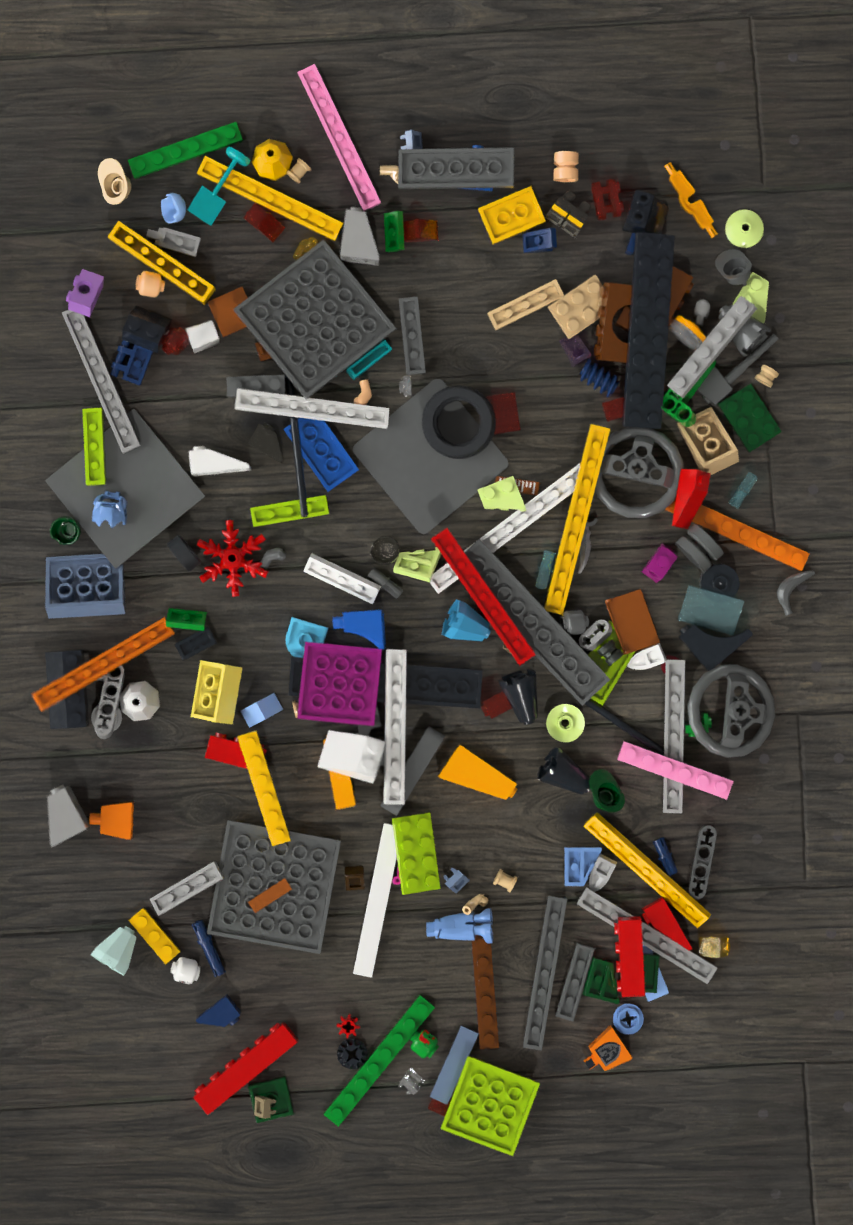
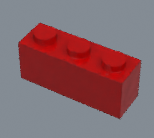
M218 732L215 735H210L205 758L248 769L237 737H234V740L227 739L226 734ZM261 744L264 756H266L267 749L263 748L264 744Z

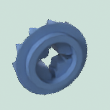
M624 1003L617 1007L613 1014L614 1026L623 1034L636 1033L643 1025V1013L634 1004ZM626 1011L629 1013L630 1016L635 1017L631 1019L630 1026L627 1024L626 1021L622 1020L626 1017Z

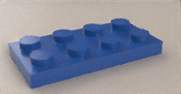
M306 418L298 419L302 456L327 492L359 471L325 421ZM290 424L283 430L286 432V434L292 441Z

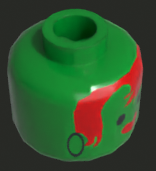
M423 1030L421 1033L416 1031L410 1039L413 1042L411 1050L421 1058H430L439 1047L437 1045L438 1039L427 1030Z

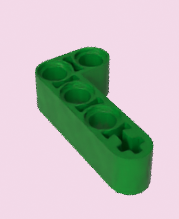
M716 359L684 398L671 389L663 397L662 409L668 416L685 427L693 426L697 418L693 410L686 404L715 367ZM670 403H675L672 409H667ZM685 413H690L687 419H682Z

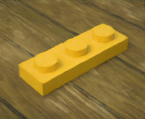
M142 908L128 920L165 964L181 952L145 908Z

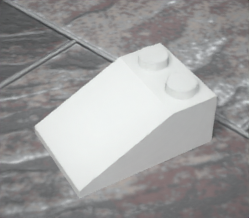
M205 446L193 447V451H189L191 474L193 476L251 470L249 464L206 449Z
M329 730L318 767L374 783L386 742L368 736Z

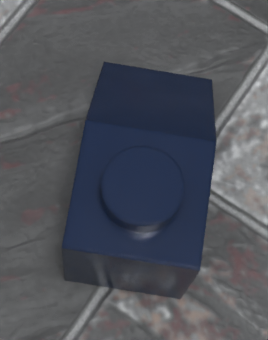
M227 994L196 1018V1022L222 1027L228 1024L232 1026L240 1020L238 1016H240L241 1011Z

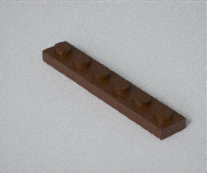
M475 935V941L471 940L480 1049L499 1048L491 943L488 944L482 936Z

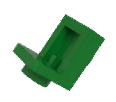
M701 713L702 725L706 733H708V728H711L712 725L711 717H708V713ZM684 725V733H688V737H695L690 725Z

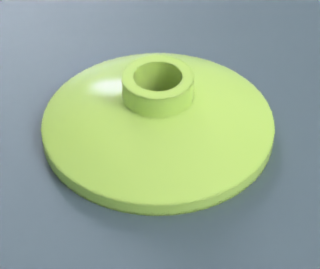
M750 210L734 212L728 218L725 226L726 236L729 241L740 248H749L757 244L762 238L764 231L761 218ZM742 225H748L749 230L744 231Z
M561 704L550 711L547 716L546 726L549 734L555 740L571 742L582 734L585 720L578 708L570 704ZM564 719H567L569 722L566 727L561 724Z

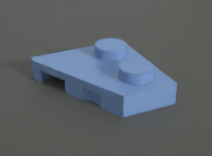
M564 847L565 886L585 885L602 851V847Z

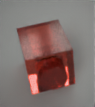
M503 691L482 701L484 705L481 706L485 716H490L491 719L512 709Z

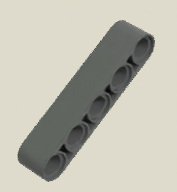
M430 726L424 732L405 764L404 803L445 735ZM383 800L380 806L397 816L404 804H384Z

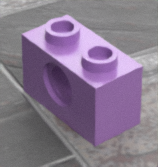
M82 269L80 275L75 276L73 291L68 292L66 298L68 310L90 317L102 291L104 276Z

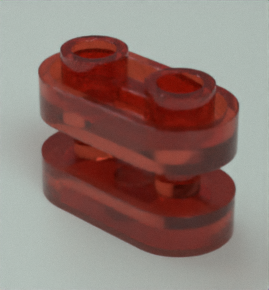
M615 179L606 180V186L601 187L599 181L591 183L598 221L605 220L606 213H612L613 218L621 217V212H624L623 201H619L618 193H621L619 182H615ZM603 194H608L610 205H604Z

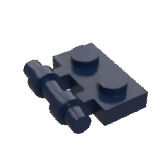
M123 340L121 346H118L116 360L112 362L110 375L117 377L119 371H123V380L141 386L153 351L134 345L133 350L128 349L130 343ZM125 355L130 356L127 366L122 365Z

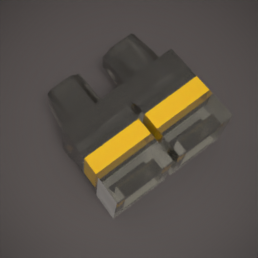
M568 190L562 197L558 198L545 218L560 227L566 216L570 213L561 229L575 238L588 218L591 205L582 201L580 206L576 208L572 205L576 195Z

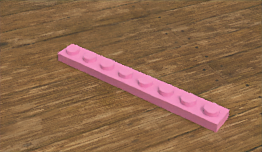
M313 64L299 71L298 75L363 211L365 212L381 204L316 65Z

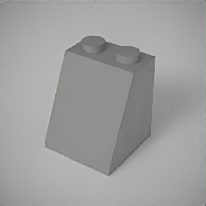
M351 207L350 210L346 209L340 253L341 261L379 266V255L366 212H362V209L357 207Z
M61 785L51 790L52 795L47 797L50 844L52 847L91 826L70 785L67 787Z

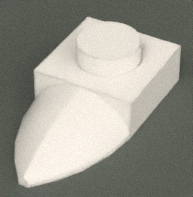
M661 644L650 646L636 653L629 661L627 667L644 670L665 663L666 657Z

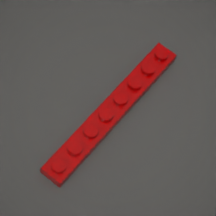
M448 528L431 538L518 664L521 665L536 655Z

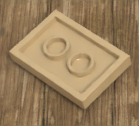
M593 275L548 306V309L568 339L600 318L598 317V309L600 305L602 306L600 290L603 285L596 275Z

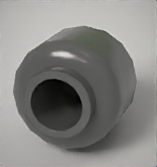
M568 610L560 616L559 625L568 635H578L585 632L586 627L589 626V619L582 610Z

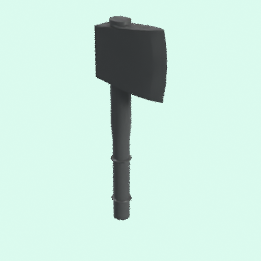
M775 334L770 336L725 377L714 367L697 389L707 404L712 403L714 406L719 404L732 392L733 389L730 387V384L744 373L766 350L772 347L779 338Z

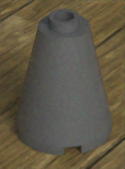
M726 304L719 310L720 315L718 318L720 321L733 304L729 306ZM751 316L733 337L732 341L740 354L745 357L748 356L746 353L748 350L753 352L768 337L765 333L771 332V329Z

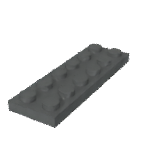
M399 149L398 188H514L515 149Z

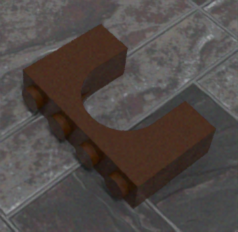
M674 266L672 271L668 327H671L676 318L673 316L675 310H680L685 302L682 299L685 292L689 294L694 285L691 282L692 276ZM625 306L615 323L616 326L629 332L630 308Z
M604 283V286L601 287L600 297L602 298V306L600 305L598 309L600 324L596 328L598 342L594 347L596 360L627 362L628 343L622 342L616 337L613 332L612 321L615 313L621 307L631 305L632 285Z

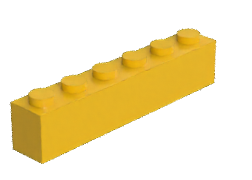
M120 221L117 222L108 235L112 242L205 305L216 290L213 285Z

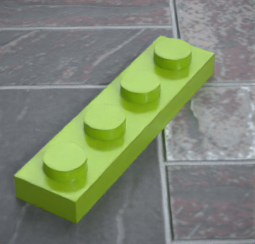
M82 409L86 486L106 485L103 409Z
M326 495L307 498L308 517H301L299 500L250 508L253 527L328 515L329 509Z

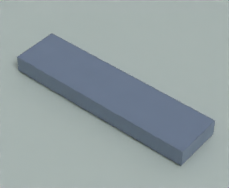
M460 1026L430 1094L431 1098L448 1105L466 1058L470 1055L478 1037V1033Z

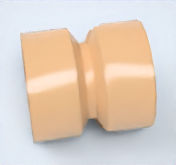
M572 151L554 153V165L557 166L554 169V181H578V169L575 166L579 164V153Z

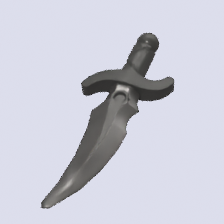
M597 518L592 522H586L579 550V574L586 566L590 555L591 541L589 537L591 532L589 531V526L595 525L598 521Z

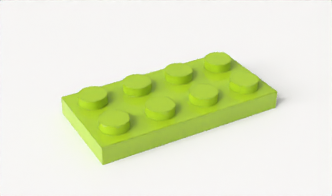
M428 812L392 818L402 894L406 895L440 889L431 814Z

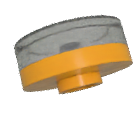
M678 315L668 326L671 333L693 351H696L706 339L700 331L701 329L694 322L688 321L682 316Z

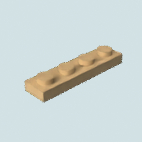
M555 279L488 312L487 315L496 331L557 301L564 294Z

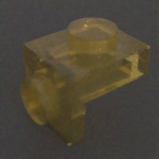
M699 937V956L714 958L728 956L730 951L728 937Z

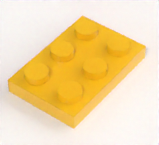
M531 186L478 208L493 245L546 222Z

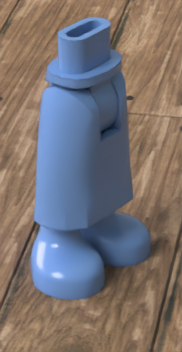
M486 908L480 914L475 915L474 911L469 915L458 913L435 919V922H427V937L435 936L436 939L475 941V935H480L486 943H493L491 908Z

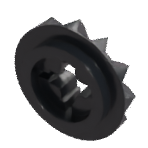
M354 1038L343 1041L337 1050L338 1061L343 1067L350 1070L360 1068L365 1064L368 1057L365 1044ZM356 1048H358L356 1050L357 1058L352 1057L351 1059L347 1060L349 1056L347 1050L353 1051Z

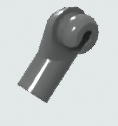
M282 548L267 550L260 561L262 563L261 566L267 569L272 560H284L286 552Z

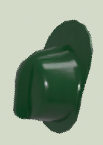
M599 769L594 771L589 779V787L593 794L594 804L599 809L615 813L620 811L624 806L625 796L615 778L606 770Z

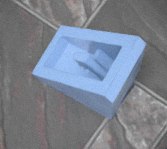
M275 693L241 710V713L250 728L282 711L283 708Z

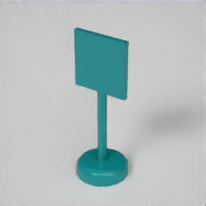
M229 146L226 149V155L232 159V162L214 191L211 192L204 186H201L187 211L210 226L226 203L225 200L217 196V193L236 163L248 166L251 162L245 155Z

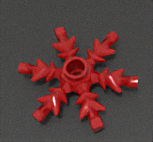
M227 520V531L222 530L223 535L227 538V540H223L228 544L226 549H221L219 543L216 547L212 539H209V543L201 539L198 540L196 546L206 549L203 552L204 555L213 554L212 558L216 556L221 558L219 564L213 562L214 566L204 567L208 572L199 578L203 583L211 577L212 581H215L218 573L222 576L223 569H228L230 574L226 578H230L226 587H232V597L239 596L238 586L243 587V583L238 578L242 576L237 573L240 567H244L246 574L249 570L253 578H256V574L266 578L269 571L260 568L261 562L252 563L253 559L249 561L244 559L246 553L253 554L251 550H260L261 548L257 545L266 539L260 534L253 540L251 535L247 544L243 541L242 548H237L235 543L239 539H235L239 529L234 530L233 520ZM230 555H235L236 560L234 562L229 561Z

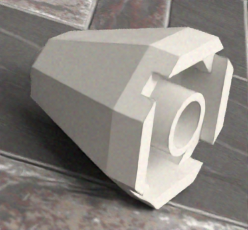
M147 681L129 683L120 695L121 711L133 721L151 719L160 707L158 690ZM136 699H139V701H140V704H139V705H138V704H135V700H136Z

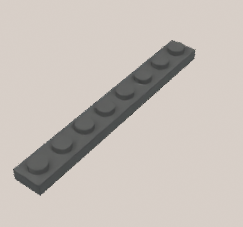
M550 895L547 898L523 1048L542 1051L567 898Z

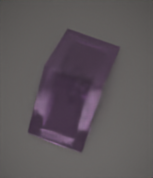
M578 334L570 339L565 337L559 341L572 367L588 360L592 356Z

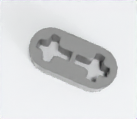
M602 619L596 621L580 636L579 645L586 651H593L611 635V624ZM602 625L604 626V629H605L604 632H601V628H600V627H601ZM588 638L590 639V642H591L590 645H587V641H586V640H587Z

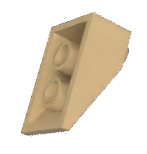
M712 407L697 413L696 422L693 426L685 427L677 423L693 459L701 471L711 473L710 475L739 462L738 450Z

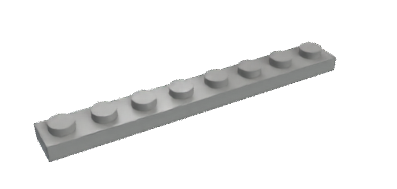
M70 310L62 312L122 453L124 454L140 447V442L85 316Z
M666 659L664 756L684 763L685 660ZM664 777L663 813H683V783Z
M587 887L576 903L613 927L614 923H618L617 917H634ZM642 921V941L644 946L706 984L709 983L717 970L716 966Z

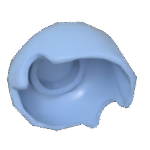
M176 193L166 194L168 197L161 200V211L165 222L170 224L181 221L186 214L184 199Z

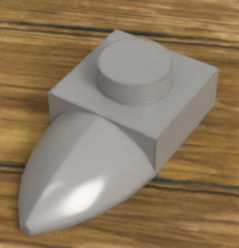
M602 854L599 855L589 877L590 890L595 892L606 885L617 864L616 861Z

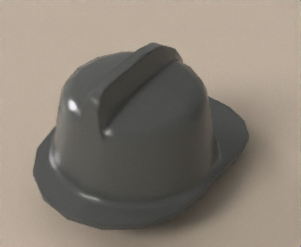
M729 249L719 254L715 260V266L721 275L732 285L742 284L746 286V281L751 275L752 264L744 253L740 250Z

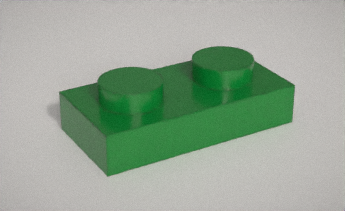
M403 211L384 213L386 252L405 250Z
M169 608L166 627L204 631L207 612Z

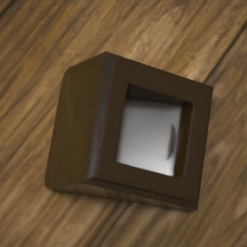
M363 866L345 867L346 891L365 889Z

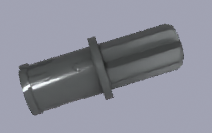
M376 567L367 576L380 585V589L383 588L396 599L403 592L398 585L390 580L391 577L387 578Z

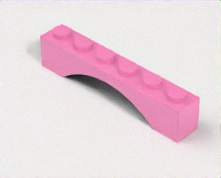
M623 741L617 757L622 762L724 799L728 798L733 781L679 762Z

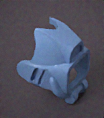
M105 491V494L98 495L94 499L93 522L100 526L104 520H107L111 528L121 521L123 525H126L127 501L123 496H120V492ZM104 499H116V500H118L119 502H117V503H115V502H106V501H103V500H104Z

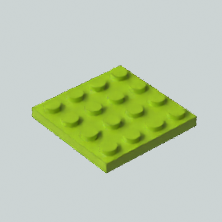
M467 1056L441 1129L513 1156L540 1082Z

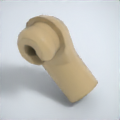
M396 165L380 166V175H390L398 184L399 167Z

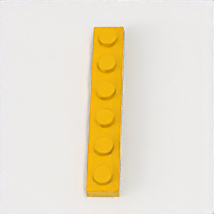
M257 731L239 735L238 740L271 844L275 846L291 841Z

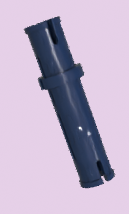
M203 919L194 922L191 925L197 935V942L201 945L214 976L217 977L224 974L226 970L213 945L211 934H207Z

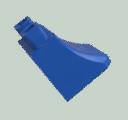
M384 610L345 612L343 617H333V629L344 628V632L363 636L374 643L379 649L386 648Z

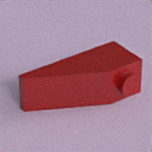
M681 469L672 526L682 529L689 528L708 492L711 473L698 469Z
M663 897L642 908L644 913L641 915L647 924L651 923L654 928L690 951L692 949Z

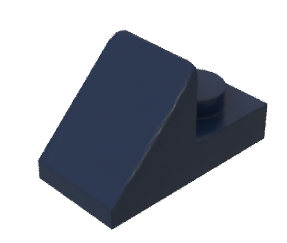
M547 228L522 234L524 253L553 251V248H557L556 228Z

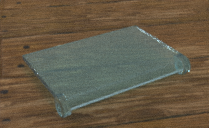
M689 585L677 620L733 635L744 601Z

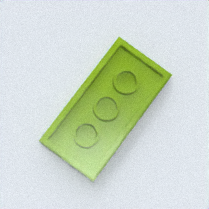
M610 620L608 623L612 626L611 635L588 654L610 679L591 697L592 700L602 706L635 653L623 655L609 666L605 662V657L597 652L599 648L611 639L614 641L615 647L622 651L615 628Z

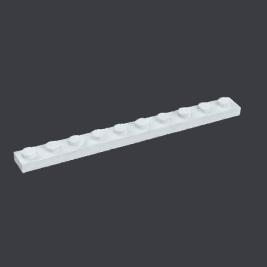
M580 463L526 503L525 508L527 511L521 512L517 510L481 537L480 540L493 553L572 494ZM447 563L433 574L430 584L439 594L459 578Z

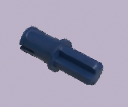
M664 837L653 841L659 855L658 860H661L666 874L670 876L677 873V868L671 857L672 852H669Z

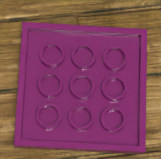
M305 642L297 719L374 726L382 649Z

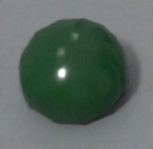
M70 516L59 517L52 522L50 527L51 538L58 541L61 545H71L81 535L80 524Z

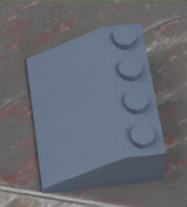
M104 554L46 557L45 608L48 618L126 614L124 563L115 569Z

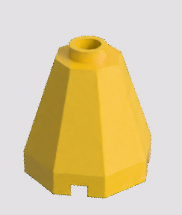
M268 139L255 147L252 164L260 177L276 181L287 175L286 172L288 170L290 171L293 156L284 142Z

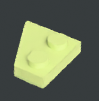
M752 272L750 278L746 281L747 285L742 287L732 304L734 305L740 296L744 297L757 308L752 317L764 324L769 282Z

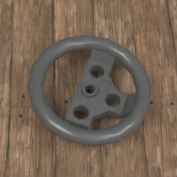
M626 427L613 432L608 436L595 487L597 497L610 511L626 518H647L663 512L676 500L680 471L684 469V463L678 447L664 433L652 428ZM635 438L633 449L622 456L607 455L619 442ZM654 442L658 443L667 452L672 469L658 465L651 454ZM644 447L647 450V455L639 457L636 454V450ZM615 462H622L624 469L620 472L615 471L613 468ZM639 468L641 471H639L638 474H635L634 469ZM653 470H659L662 473V477L659 480H654L651 477ZM603 474L662 486L668 490L657 502L644 507L628 506L618 502L607 491L603 481Z
M738 664L719 665L704 673L692 688L688 702L689 725L696 739L710 752L726 758L745 756L758 749L771 733L775 719L774 697L766 681L754 670ZM726 676L728 685L723 736L720 743H718L706 733L700 719L699 706L703 693L715 680ZM748 681L757 689L763 704L756 703L748 693ZM736 686L741 689L739 697L734 694ZM752 708H755L757 711L755 718L750 716ZM753 723L761 724L760 729L753 738L741 745L744 740V731ZM733 724L737 727V733L735 735H732L730 732V728Z

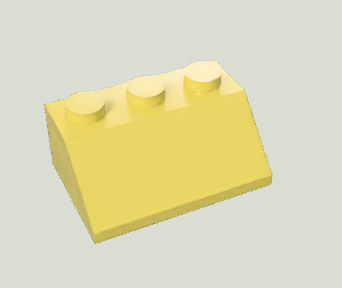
M200 660L191 717L217 723L233 724L242 667Z

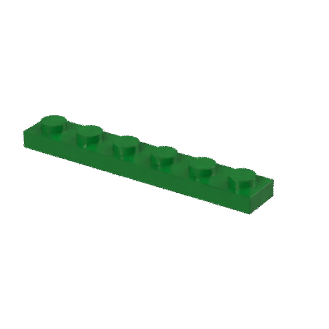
M233 122L131 158L128 162L134 179L242 142L243 140L237 123Z

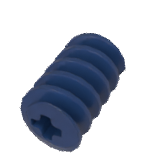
M589 358L579 374L581 375L580 381L583 382L585 379H588L587 386L594 383L593 389L596 390L598 387H601L600 394L607 391L606 397L609 398L621 380L617 382L618 375L616 374L610 377V370L604 374L605 367L603 366L597 369V362L591 366V359Z

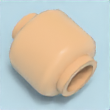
M143 271L141 275L137 276L136 290L139 291L140 295L155 298L160 292L164 291L165 281L162 280L159 273Z

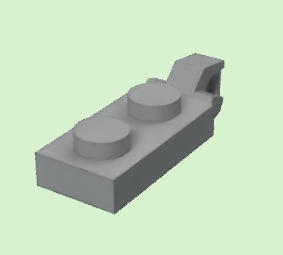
M159 228L158 232L148 229L146 235L147 238L155 240V245L193 257H196L201 241L200 237L168 228Z

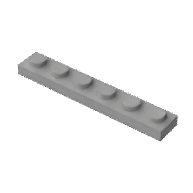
M740 296L667 386L684 398L757 310L756 306Z

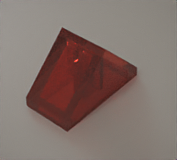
M415 219L403 222L404 242L438 240L437 220Z

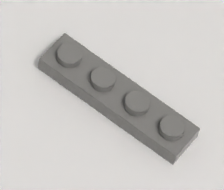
M214 861L150 898V901L158 916L223 880L225 877L217 862Z

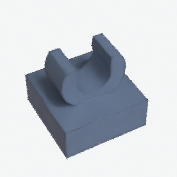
M409 130L405 131V135L400 136V139L406 140V145L401 146V149H422L421 132Z
M451 868L454 875L451 878H448L446 875L443 877L447 881L445 884L448 888L457 893L469 879L459 870Z

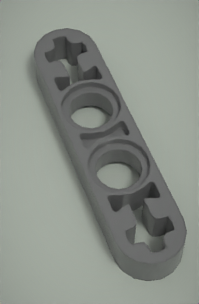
M710 825L702 826L698 833L688 885V893L694 899L703 898L707 890L717 837L715 828ZM707 828L713 833L712 836L708 837V843L712 842L711 846L700 844L701 840L705 842L706 836L703 835V831H707ZM703 847L709 849V856L706 858L699 856V850ZM699 866H703L706 869V873L702 877L697 876L695 873L696 868ZM694 878L704 880V883L700 882L699 884L702 892H698L697 895L692 891V888L697 886V882L693 881Z

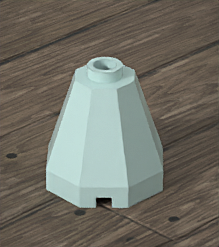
M127 926L124 929L119 927L94 949L91 956L124 976L128 970L136 941L135 931Z

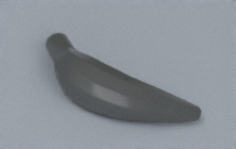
M813 570L793 574L780 584L777 598L783 607L785 615L793 613L789 601L791 592L799 584L815 575Z

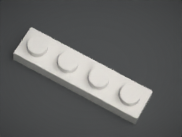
M313 553L310 555L304 572L373 604L381 588L380 585Z

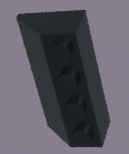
M84 650L45 652L47 685L85 664ZM86 686L49 708L50 729L89 726Z

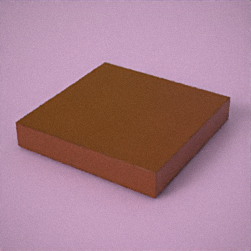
M243 287L207 302L223 338L246 328L245 324L234 312V308L247 299Z

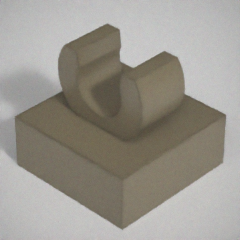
M255 1096L254 1115L263 1119L270 1118V1114L276 1113V1110L270 1109V1105L276 1103V1100L264 1096Z

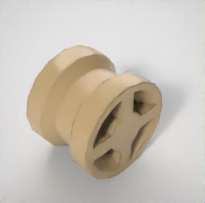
M763 364L760 374H757L755 379L771 388L774 378H777L779 373Z

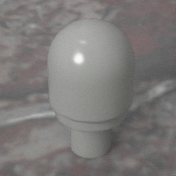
M701 299L695 304L694 317H696L695 324L697 326H703L704 319H707L709 316L710 303L705 299Z

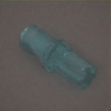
M749 472L740 486L736 487L737 491L728 503L739 509L746 496L750 495L749 492L758 477Z
M544 550L540 567L538 566L539 573L535 585L537 588H547L550 572H553L551 568L556 553Z

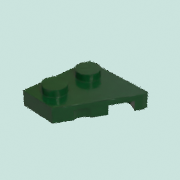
M593 957L583 995L619 1004L613 963Z

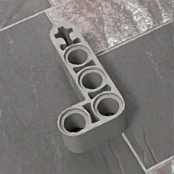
M122 665L116 668L121 671L118 677L111 676V672L97 679L98 681H104L95 722L96 734L101 739L109 738L114 730L125 678ZM115 688L117 693L110 696L107 694V690ZM110 706L113 708V711L110 714H104L103 709ZM104 720H107L106 726L108 730L101 732L100 728H103Z

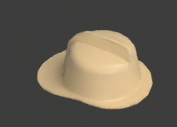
M112 158L105 159L98 168V178L103 196L108 203L112 205L119 204L128 198L131 192V182L117 160Z

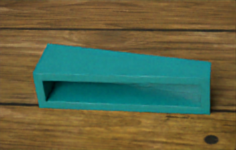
M384 340L351 365L346 372L354 381L392 351V348Z

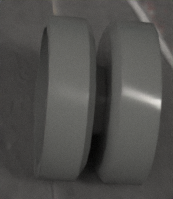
M694 524L687 531L691 540L681 536L675 544L699 570L705 573L711 567V561L708 557L717 561L724 553L709 534Z

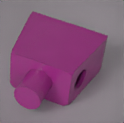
M662 542L641 572L656 583L659 582L677 559L678 553Z

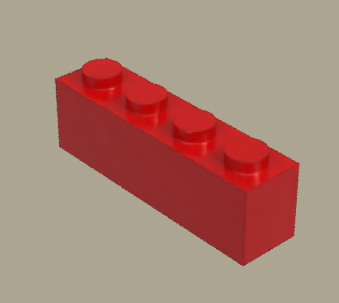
M641 916L617 917L618 923H614L615 935L618 934L619 942H615L616 954L619 953L620 961H616V972H620L621 979L617 980V991H621L622 997L645 996Z

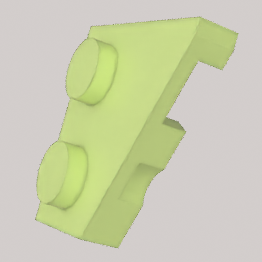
M513 476L478 489L485 509L494 510L498 508L507 511L509 509L520 510L521 512L527 511Z
M438 548L425 552L424 549L416 550L415 552H401L393 568L394 573L430 582L441 552Z

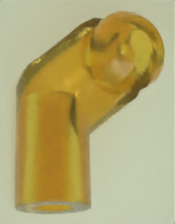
M314 237L302 240L296 248L293 258L298 260L318 244V240Z

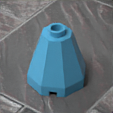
M456 599L447 613L450 616L448 620L445 618L441 635L458 640L483 641L484 638L487 639L491 632V628H489L490 623L467 603Z

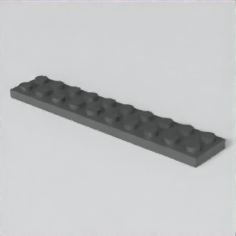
M478 539L464 553L534 651L535 656L583 706L610 680L609 677L486 545Z

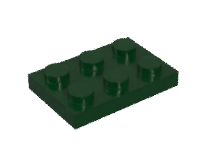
M751 384L718 404L748 453L781 433L780 428Z

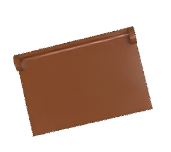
M641 589L605 600L624 655L660 643Z

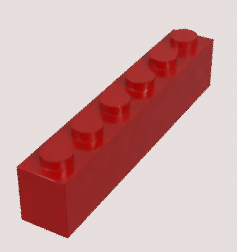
M277 1022L269 1029L271 1032L267 1036L261 1035L254 1041L256 1045L251 1049L246 1047L239 1053L241 1057L236 1061L234 1059L230 1060L225 1065V1070L221 1073L217 1071L210 1077L211 1081L206 1085L202 1083L194 1090L196 1093L193 1098L207 1115L298 1042V1038L285 1022L281 1024Z

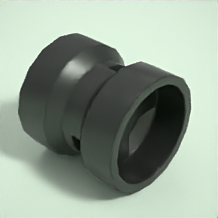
M612 639L597 650L601 656L605 657V662L609 666L624 655L620 649L615 647Z

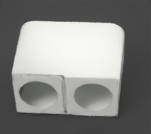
M212 321L186 329L194 354L220 343Z

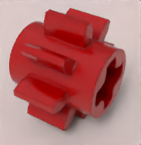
M350 1013L346 1018L340 1016L342 1023H337L336 1025L341 1027L339 1035L345 1033L346 1038L349 1037V1034L356 1036L355 1029H360V1025L356 1024L358 1017L353 1019ZM347 1022H351V1025L354 1027H351L350 1030H346V1026L343 1025H346Z

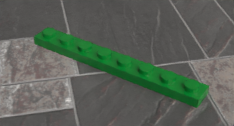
M419 995L323 1115L339 1127L433 1011L435 1006L422 995Z

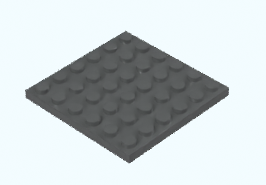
M324 240L234 308L236 315L306 400L396 330L395 326Z
M227 820L219 868L225 878L217 882L215 886L207 934L321 954L341 840L288 831L291 841L272 846L266 826ZM285 878L292 890L255 913L248 902Z

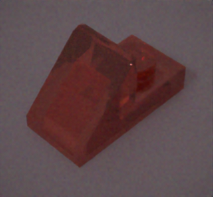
M256 203L243 217L244 220L272 243L285 229L277 219Z

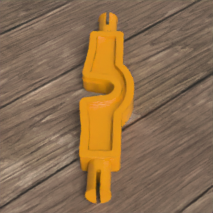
M671 162L666 164L664 167L670 174L669 181L678 193L681 207L691 214L702 230L706 229L711 238H713L718 233L712 226L714 221L703 201L698 200L694 203H689L688 198L695 193V189L681 171H676Z

